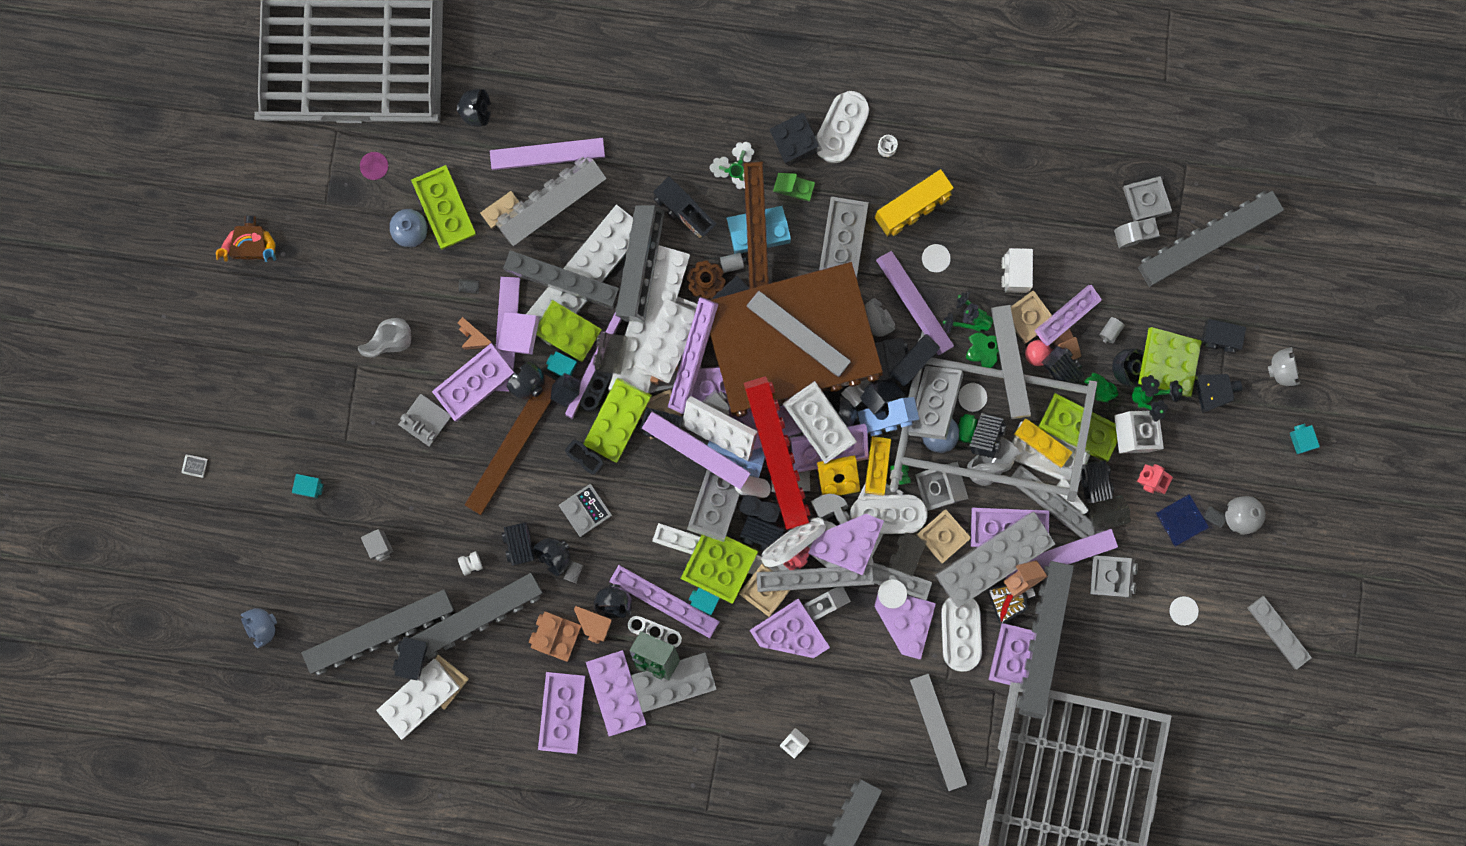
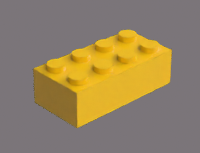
M940 169L879 209L875 219L887 237L891 234L895 236L903 230L904 225L908 224L910 226L919 220L918 218L921 214L927 215L932 212L936 204L942 205L950 199L949 197L952 196L951 193L954 188Z

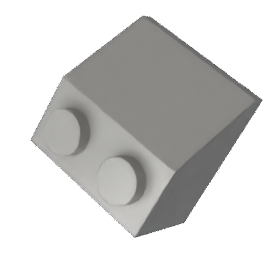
M954 462V463H950V464H945V465H950V466L959 467L958 462ZM934 470L915 474L927 511L969 499L961 475Z

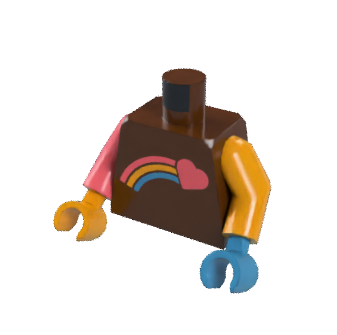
M245 216L244 226H235L234 230L229 233L221 248L216 251V260L224 256V262H227L229 254V257L232 259L265 260L267 262L269 257H272L273 261H275V241L263 227L256 226V216Z

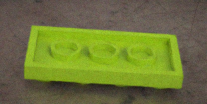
M446 165L411 180L441 250L476 235Z
M617 378L584 445L617 463L652 395Z
M1055 393L1038 427L1077 447L1084 408ZM1092 412L1085 452L1100 460H1106L1107 463L1118 442L1116 424Z

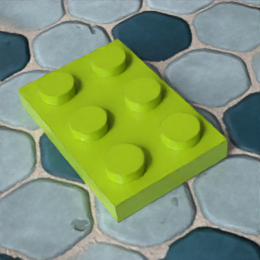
M551 300L539 320L536 335L583 362L602 329L556 301Z

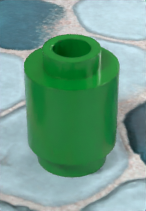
M964 414L963 417L959 418L958 441L971 443L978 423L974 415Z

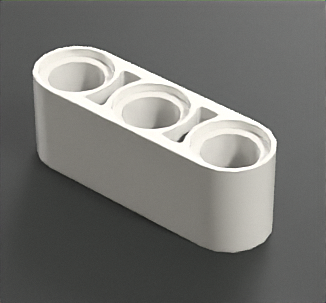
M639 616L632 617L628 622L629 630L639 635L640 631L650 635V629L656 626L661 631L660 635L656 637L657 639L669 643L667 640L668 636L674 633L678 636L679 640L673 646L678 647L681 644L682 637L680 633ZM636 619L642 622V628L638 631L632 628V622Z

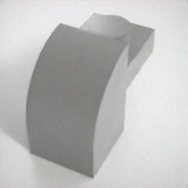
M1155 217L1130 222L1114 230L1119 249L1160 236Z
M825 494L811 501L818 518H822L823 521L834 515L839 525L851 520L846 511L843 512L848 509L846 501L838 495Z

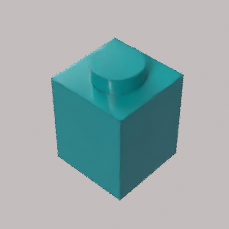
M555 352L554 355H550L546 365H548V371L560 377L564 373L572 376L577 362Z
M1305 424L1294 427L1295 431L1290 432L1297 454L1320 447L1312 425L1306 427Z
M296 474L292 493L318 499V495H321L323 491L322 480Z
M698 588L697 591L693 590L689 600L692 601L691 606L712 615L719 597Z

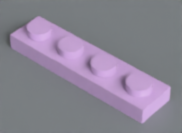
M1088 285L1034 331L1041 341L1048 346L1102 299L1093 286Z

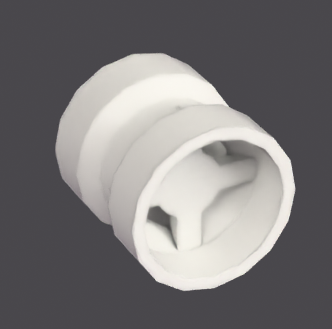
M892 135L881 137L878 143L880 155L883 157L894 155L898 145L896 138Z
M476 551L470 553L467 557L462 556L458 558L464 576L470 574L473 570L479 571L483 569Z

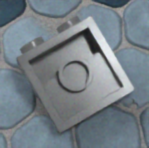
M1094 555L1090 594L1132 598V594L1136 593V583L1133 582V576L1137 575L1138 564L1135 563V559Z

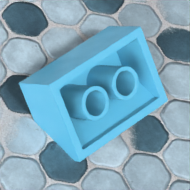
M783 207L765 209L767 248L790 243L791 238ZM746 214L728 217L727 223L734 254L748 252Z

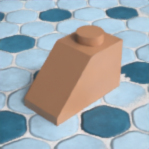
M575 606L574 611L585 635L589 636L588 640L598 644L600 640L604 642L612 620Z

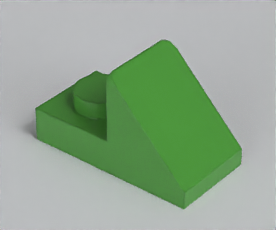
M778 173L773 192L810 202L815 182L798 178L797 174Z

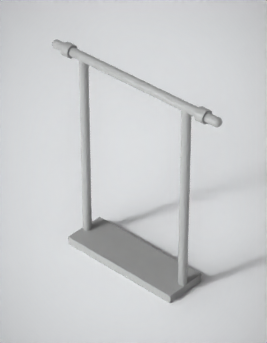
M931 358L926 363L933 366L1004 378L1002 370L938 358ZM922 369L912 378L909 397H914L915 401ZM1023 374L1026 383L1086 394L1069 488L904 457L909 436L908 426L903 427L901 431L895 466L890 476V479H892L890 490L892 492L898 490L899 481L902 480L903 472H901L902 465H908L1066 495L1067 501L1075 502L1097 382L1090 380L1088 386Z

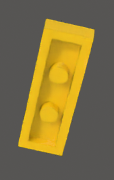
M1025 419L1014 433L1015 436L1059 468L1063 467L1073 453L1028 419Z
M871 437L865 493L881 496L885 494L891 439Z

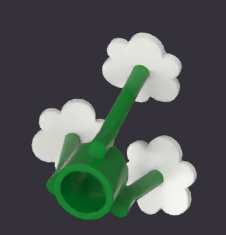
M738 142L732 150V154L737 157L738 162L729 164L726 157L715 158L713 160L714 163L710 165V171L714 172L715 177L721 176L725 178L730 174L732 182L736 184V187L738 189H745L742 163L743 160L749 162L752 159L751 155L754 154V150L749 142H744L743 144Z

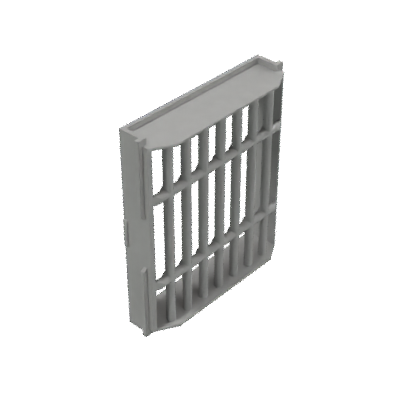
M261 0L258 72L259 112H255L254 119L259 121H333L337 123H440L443 0ZM270 6L304 7V17H270ZM384 7V18H312V8ZM392 8H430V19L391 18ZM269 25H304L303 36H269ZM311 26H384L383 37L311 36ZM430 26V37H391V27ZM269 43L303 44V55L269 54ZM311 45H383V56L311 55ZM391 45H430L429 56H391ZM268 62H303L302 73H268ZM383 63V73L310 74V64ZM390 64H429V75L390 74ZM268 81H302V92H267ZM311 81L382 82V93L309 91ZM429 82L428 93H390V83ZM267 99L302 100L301 112H267ZM309 101H382V113L309 112ZM429 101V113H389V102Z
M1011 682L998 743L1000 756L991 799L987 800L978 846H988L993 820L1002 822L998 846L1006 845L1010 824L1021 826L1017 846L1026 845L1029 828L1040 830L1037 846L1046 845L1048 832L1059 834L1057 846H1065L1067 836L1079 838L1077 846H1085L1087 840L1097 842V846H1105L1106 844L1111 846H1147L1150 825L1153 822L1157 803L1156 794L1172 716L1050 690L1046 713L1042 718L1039 738L1027 735L1030 716L1023 715L1020 734L1011 732L1018 692L1023 693V689L1020 688L1021 684ZM1054 699L1065 702L1058 742L1046 739ZM1073 703L1084 706L1077 746L1065 743ZM1092 707L1103 710L1096 750L1085 748ZM1111 711L1122 714L1115 754L1104 752ZM1130 716L1141 718L1134 758L1123 756ZM1149 720L1162 722L1154 762L1142 760ZM1009 740L1018 741L1005 810L1004 814L995 813L1008 743ZM1028 743L1037 745L1022 819L1011 815L1025 744ZM1047 747L1056 749L1041 823L1032 821L1031 814L1044 748ZM1066 751L1075 753L1060 827L1051 825L1050 819L1063 752ZM1084 755L1094 757L1081 829L1079 831L1069 829L1082 757ZM1103 759L1113 761L1100 833L1098 835L1088 833L1101 761ZM1122 763L1132 765L1119 838L1116 839L1107 837ZM1140 768L1152 770L1139 843L1126 841L1139 770Z

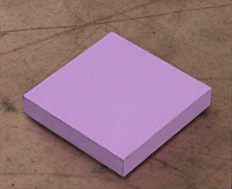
M505 312L497 349L500 351L532 354L540 317Z

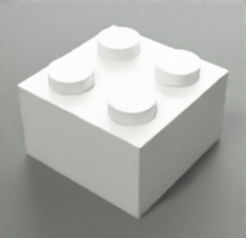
M1009 249L1004 254V257H1002V268L1005 269L1004 276H1002V287H1005V293H1028L1033 287V249Z
M1129 411L1114 415L1119 453H1149L1164 449L1160 419L1157 422L1153 421L1152 416L1149 414L1150 411Z

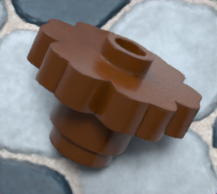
M709 261L698 262L696 268H691L687 275V281L690 283L689 291L695 297L701 296L705 299H712L716 292L721 291L725 285V279L722 278L723 270L718 264L711 265ZM708 278L710 282L704 283L702 280Z

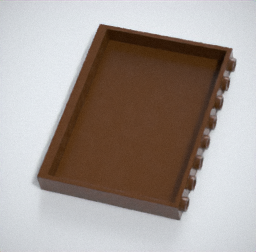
M852 262L710 300L718 304L710 334L733 416L743 417L751 411L744 383L766 376L768 382L772 381L775 393H772L773 400L777 399L780 407L783 406L785 401L814 381L822 392L827 390L835 392L841 390L842 386L849 385L854 387L860 385L861 381L868 380L872 382L879 380V376H883ZM758 291L851 361L839 378L747 307Z

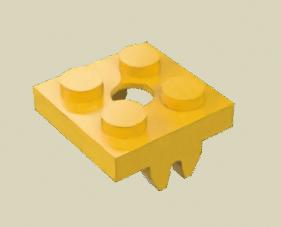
M855 455L832 459L826 464L824 461L817 462L822 495H844L860 492ZM837 474L845 476V479L840 483L834 481V476Z

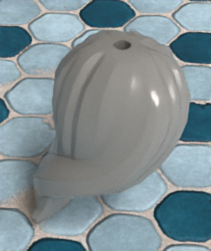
M401 318L384 320L379 324L373 338L368 343L358 346L359 353L362 356L371 358L385 352L404 351L411 344V329L406 321Z
M1001 437V449L999 453H995L993 459L977 455L968 463L967 469L1001 475L1002 472L1011 469L1016 456L1021 454V451L1012 442ZM970 477L974 483L982 486L993 483L992 481Z

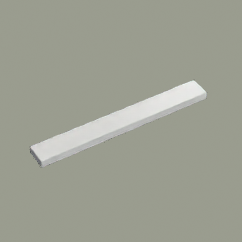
M658 523L652 542L693 554L700 537ZM756 555L748 573L754 574L763 563L761 556ZM783 564L769 567L773 571L789 570Z

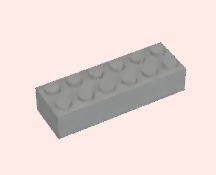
M581 157L575 162L574 167L571 169L566 168L560 172L559 178L546 182L544 184L545 188L541 191L536 190L528 196L530 199L524 203L522 201L517 203L513 207L514 210L509 214L505 212L497 218L498 222L495 224L508 242L513 246L603 182L606 177L595 161L589 157Z
M1033 511L935 574L955 607L959 608L1017 570V565L1031 561L1054 546L1055 542Z

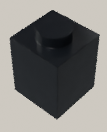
M564 373L552 385L550 399L567 407L579 395L581 381Z

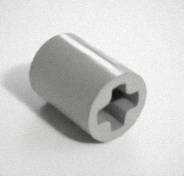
M741 253L720 257L723 273L743 269V262L746 261V258H742Z
M1111 317L1100 333V336L1104 339L1103 342L1114 343L1125 325L1118 319Z

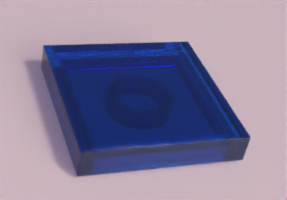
M1190 494L1155 513L1174 547L1209 528Z

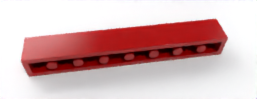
M766 376L745 382L744 387L786 529H791L809 523L807 516H810L808 505H804L802 501L805 498L803 488L798 487L797 482L800 481L798 470H794L792 464H795L793 453L788 452L787 447L790 446L788 435H784L782 431L785 428L783 418H779L777 411H780L778 400H773L772 393H775L772 381L768 382Z

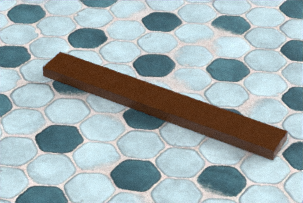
M763 162L744 163L750 289L769 284Z
M545 374L542 387L543 392L538 397H532L528 400L465 503L466 507L480 515L484 512L552 401L550 399L551 389L556 381Z

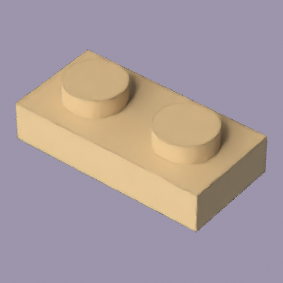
M510 191L480 214L491 229L497 226L495 224L498 222L497 218L505 212L507 214L514 210L513 207L519 201Z

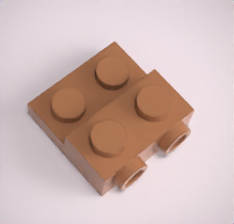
M544 612L543 615L540 614L536 625L539 626L536 633H532L529 643L532 644L531 648L568 662L581 625L548 612Z

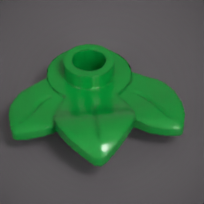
M983 333L971 335L969 340L973 346L969 348L966 359L981 361L982 367L991 368L997 362V353L999 352L996 336L987 337ZM991 341L995 343V348L993 349L988 346Z
M1092 373L1085 380L1087 384H1089L1090 380L1097 382L1095 400L1108 402L1118 396L1117 387L1113 383H1108L1099 374Z

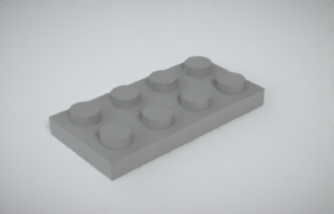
M831 197L819 270L852 262L857 277L869 202Z
M925 366L915 402L919 420L913 421V425L909 426V435L947 439L963 378V370Z
M707 469L687 530L724 542L739 497L735 486Z
M706 653L680 660L670 680L664 678L660 680L649 671L631 675L642 713L717 690Z

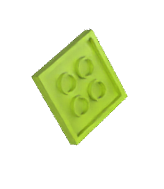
M1153 327L1149 328L1138 384L1142 385V377L1152 375L1154 379L1160 382L1159 390L1170 389V382L1177 380L1183 389L1182 396L1191 397L1202 341Z
M701 535L680 579L733 604L758 551L727 536L724 542Z

